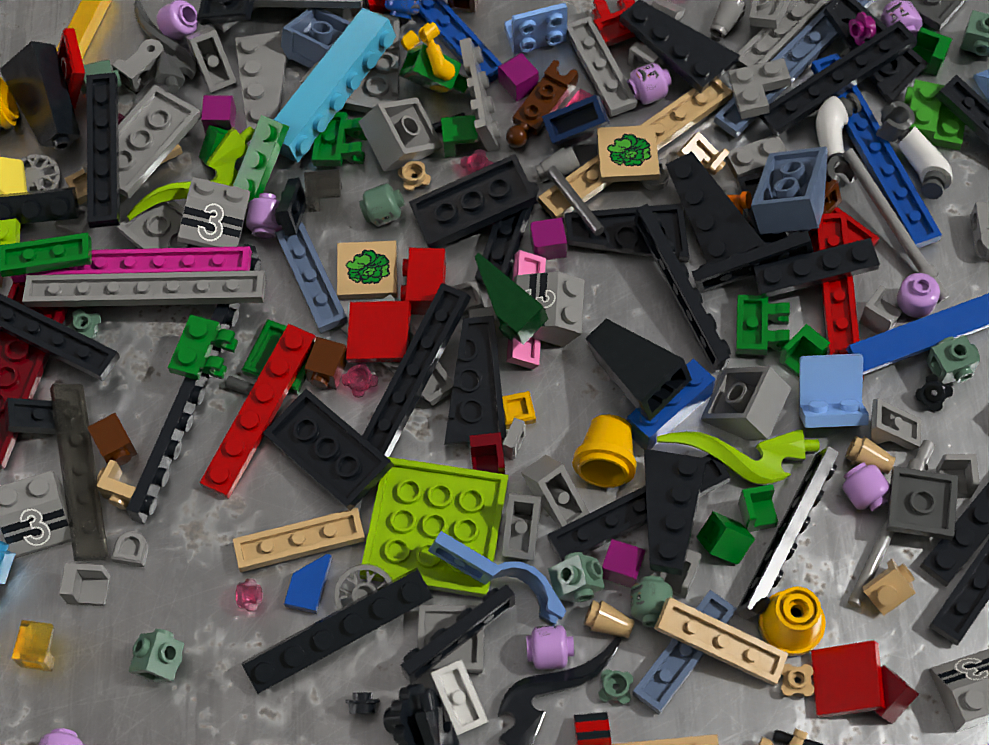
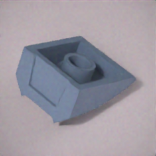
M308 8L283 27L281 48L288 60L292 59L312 68L316 62L321 61L351 22L322 8Z

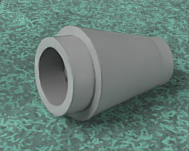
M721 0L710 32L718 38H724L745 15L744 10L746 6L742 0Z
M562 147L535 166L542 182L551 180L546 172L552 166H556L563 176L570 175L580 168L572 147L567 149Z

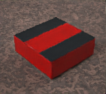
M607 712L574 715L577 745H611Z

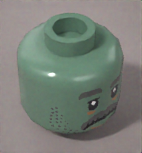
M387 183L365 191L363 200L359 201L367 223L372 222L375 226H382L399 219L402 213L401 207L405 206L400 190H393Z
M659 576L641 577L631 587V615L635 619L642 621V625L655 627L665 600L669 597L673 598L672 587Z

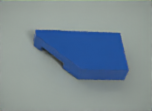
M325 554L293 573L284 602L285 607L317 614L332 562V555Z

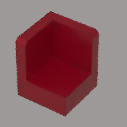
M501 432L469 436L473 470L505 474Z
M883 665L881 672L885 709L875 710V712L893 724L919 693L894 671Z

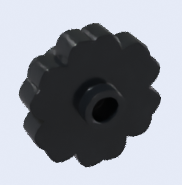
M409 684L399 690V700H394L391 707L386 709L383 716V724L386 731L393 734V739L398 745H425L415 713L422 711L419 698L420 693L432 691L435 707L441 706V699L433 688H425L423 684Z

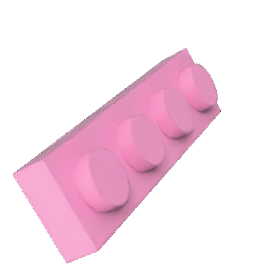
M519 250L514 254L512 281H514L516 275L545 273L546 258ZM515 338L512 341L508 339L506 362L535 369L539 366L541 340L530 338L522 345Z

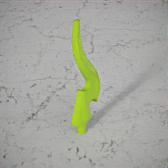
M251 126L240 134L235 128H231L206 163L207 166L213 168L216 172L215 177L209 181L233 186L238 171L235 169V161L246 154L248 149L246 143L252 139L255 131ZM191 181L170 183L156 188L134 206L127 215L128 219L132 220L146 209L158 203L187 199Z
M795 430L759 442L755 448L760 453V459L755 461L720 439L701 432L684 431L656 437L657 443H677L700 449L721 461L743 479L759 485L774 484L786 479L791 474L783 471L781 467L782 460L802 462L806 459V452H818L820 447L818 439H804L803 430Z

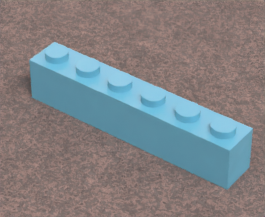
M365 8L359 11L274 118V120L290 126L279 154L298 163L304 154L310 150L315 138L327 128L333 116L343 108L350 95L360 86L361 81L368 72L375 67L386 49L392 45L396 34L388 18Z

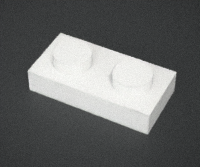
M462 659L431 672L457 736L488 722V718Z

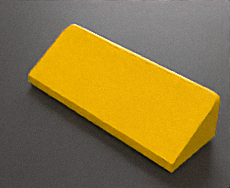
M81 0L67 28L75 29L82 59L112 0Z

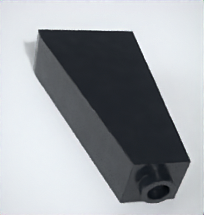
M31 41L3 65L0 71L40 145L63 150L70 147L71 143L80 137L81 134L56 46L54 44Z
M607 318L585 338L596 361L648 421H651L692 380L683 358Z

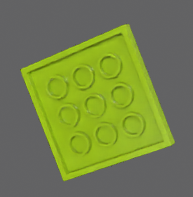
M387 457L394 466L381 478L378 484L362 564H370L383 569L391 577L392 581L417 567L429 590L483 598L489 592L490 582L486 585L482 584L428 550L440 531L494 562L509 475ZM360 570V579L367 580L366 570ZM369 570V574L372 575L374 571ZM376 573L371 581L383 582L385 579Z

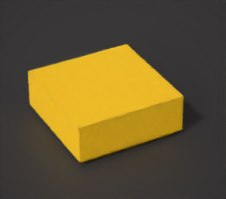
M529 391L502 396L506 429L510 428L514 417L525 421V425L536 423Z

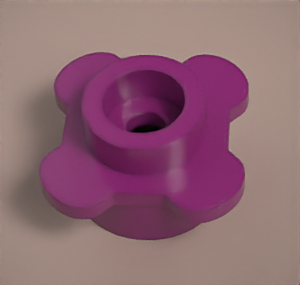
M859 12L855 19L849 21L850 33L855 38V43L860 46L866 39L874 37L876 33L874 19L866 15L865 12Z

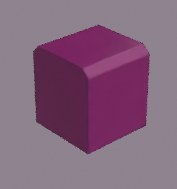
M519 53L498 66V81L517 102L529 95L539 83V72L522 53Z
M204 95L201 121L205 134L209 125L225 130L235 128L236 106L233 95Z
M562 217L533 221L530 224V241L534 255L546 258V260L567 257V240Z
M611 539L602 565V579L631 588L638 580L646 551L642 548Z

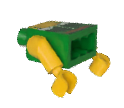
M434 22L426 23L418 31V36L413 30H410L402 37L401 45L408 53L398 76L438 93H444L452 89L465 93L468 88L466 81L468 77L459 73L461 63L443 54L440 45L435 44L433 39L440 34V30ZM419 38L425 43V44H421V45H419V46H416V45H418V44L420 43Z

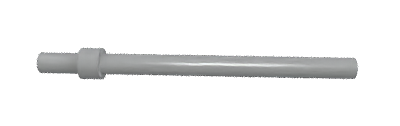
M853 148L845 151L842 155L919 271L918 273L928 274L937 281L940 288L939 303L947 299L949 295L937 278L938 272L932 264L929 265Z
M923 440L915 459L910 460L907 468L927 471V462L935 444L929 440ZM887 519L848 600V603L853 607L860 608L866 595L862 587L873 580L895 533L894 531L886 530Z

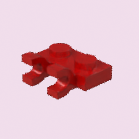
M593 0L595 7L592 10L595 18L593 21L607 47L636 37L619 22L620 15L635 3L634 0H617L620 10L614 13L610 12L605 0Z

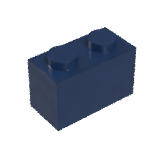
M596 94L542 116L551 142L554 145H560L610 124L601 98Z

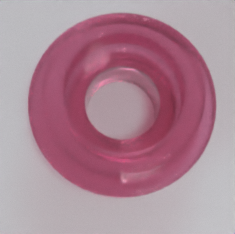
M246 579L244 582L238 583L236 587V602L241 609L245 608L247 611H255L258 604L262 602L263 591L255 579Z

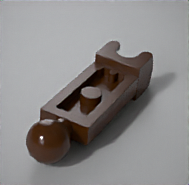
M554 60L544 72V77L513 116L515 126L510 127L506 133V140L510 146L515 148L524 146L528 140V131L536 136L545 126L542 116L556 111L564 99L568 98L576 88L578 83V72L576 69H572L567 75H559L557 69L559 61Z

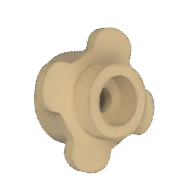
M410 161L398 170V176L403 179V187L407 191H413L415 187L421 185L427 186L431 182V177L426 174L423 162Z
M785 664L781 673L783 676L781 692L787 697L801 695L810 697L815 690L811 684V676L814 673L813 668L808 664H803L801 667ZM794 678H799L800 683H796Z

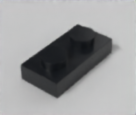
M299 177L287 180L285 189L281 193L279 206L275 209L276 222L282 226L285 236L297 235L308 202Z
M7 398L4 402L5 426L8 432L68 435L71 431L69 402Z

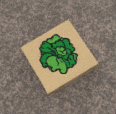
M655 125L597 128L601 183L659 180L660 170Z
M396 240L337 243V297L339 300L385 298L390 294L393 298L398 297Z

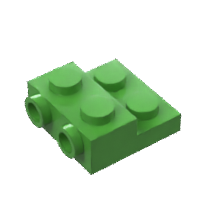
M915 80L913 87H907L904 103L909 104L908 106L915 115V122L909 129L912 130L916 127L934 146L960 151L965 124L935 97L944 85Z

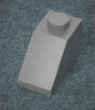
M208 27L185 36L197 67L211 93L237 82L216 29Z
M544 455L521 472L532 494L541 497V506L560 528L590 514L564 465L559 461Z

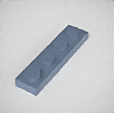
M303 222L300 223L297 235L285 236L283 230L275 232L278 243L319 332L323 333L347 323V316Z
M710 590L696 610L728 624L735 615L737 608ZM673 638L633 690L632 695L660 715L705 653Z

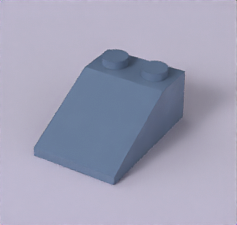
M826 146L769 153L751 204L760 234H779L797 230L809 231L819 228L825 201L828 154Z

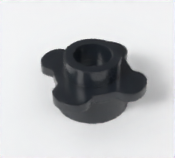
M931 374L926 377L924 386L916 390L915 396L917 400L930 406L932 411H939L943 408L945 399L953 395V388L939 381L937 375ZM936 390L937 395H932L931 391Z
M373 692L352 693V699L345 700V704H349L350 714L376 713V703L380 702V699H373Z

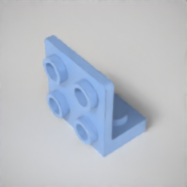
M566 3L513 15L512 20L504 21V29L513 54L530 52L537 48L549 45L554 46L567 41L568 8Z
M861 354L800 357L799 416L805 428L868 425L869 413L862 403L863 356Z

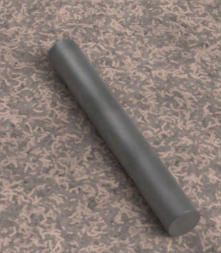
M550 167L546 172L594 235L598 236L603 233L605 229L557 167Z

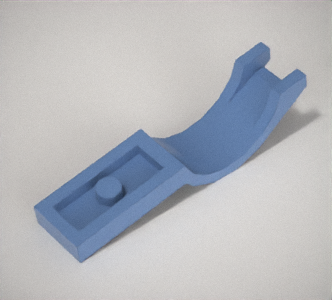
M440 531L428 550L484 585L493 579L504 576L517 578L526 583L536 594L539 604V618L553 626L566 613L564 606L547 578L534 566L520 561L504 562L498 565Z

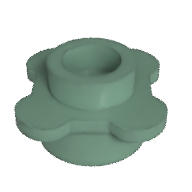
M82 309L74 311L72 314L73 320L67 327L93 339L98 332V324L101 323L100 315L97 313L88 314Z
M610 669L604 670L601 673L603 685L598 693L599 698L603 702L614 700L619 701L622 705L628 704L631 700L629 688L633 683L632 674L629 672L612 671ZM618 684L619 689L615 690L613 685Z

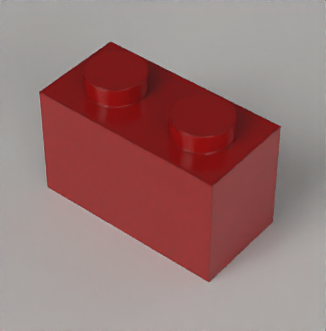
M409 248L408 259H403L402 274L403 277H407V285H401L400 299L401 301H410L412 304L411 315H425L441 283L445 284V248Z

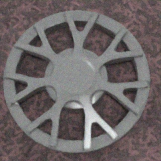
M33 154L19 159L24 162V165L30 163V168L25 170L27 192H30V190H47L44 188L46 181L52 183L48 190L59 188L61 171L52 158L41 154ZM38 161H43L44 163L40 168L36 167ZM49 169H55V173L53 174H44V172Z
M360 564L349 568L339 578L335 587L334 599L337 609L343 608L341 599L352 596L354 602L382 587L386 582H391V577L383 569L370 564ZM366 570L367 581L359 583L356 571ZM369 570L374 571V573L370 575ZM353 573L354 578L349 577V575ZM376 573L385 579L378 587L371 583ZM345 579L356 585L352 592L341 588ZM340 591L344 592L345 595L340 596Z

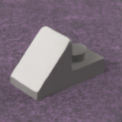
M876 398L872 404L870 440L877 445L886 441H892L909 450L920 448L921 418Z
M509 493L502 556L534 560L541 514V497Z

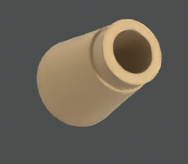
M857 435L851 441L845 458L850 460L852 465L857 466L861 463H865L867 466L875 465L885 474L891 471L896 459L866 436L861 438Z
M592 600L583 625L590 627V631L629 638L635 620L603 600L600 603Z

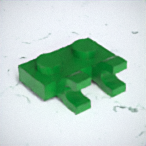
M337 112L327 128L320 132L314 140L311 159L313 166L342 167L343 159L353 164H364L365 152L362 151V142L345 143L346 135H350L356 140H367L358 123L362 118L349 119L347 112Z
M738 295L736 354L767 355V347H771L776 351H782V348L790 340V330L770 331L768 330V320L777 324L788 325L790 303L771 304L768 303V297L761 299L760 295Z
M190 314L168 365L169 372L198 381L202 373L223 379L227 371V367L223 365L224 358L209 355L213 346L234 353L238 344V340L234 339L235 331L221 329L217 321Z

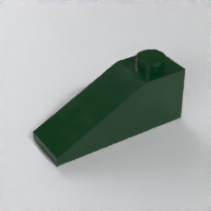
M478 253L474 258L500 323L498 328L509 340L512 341L515 338L524 345L548 320L544 306Z

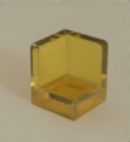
M22 620L12 659L21 668L52 672L55 658L51 655L49 649L55 630L54 626L48 623Z

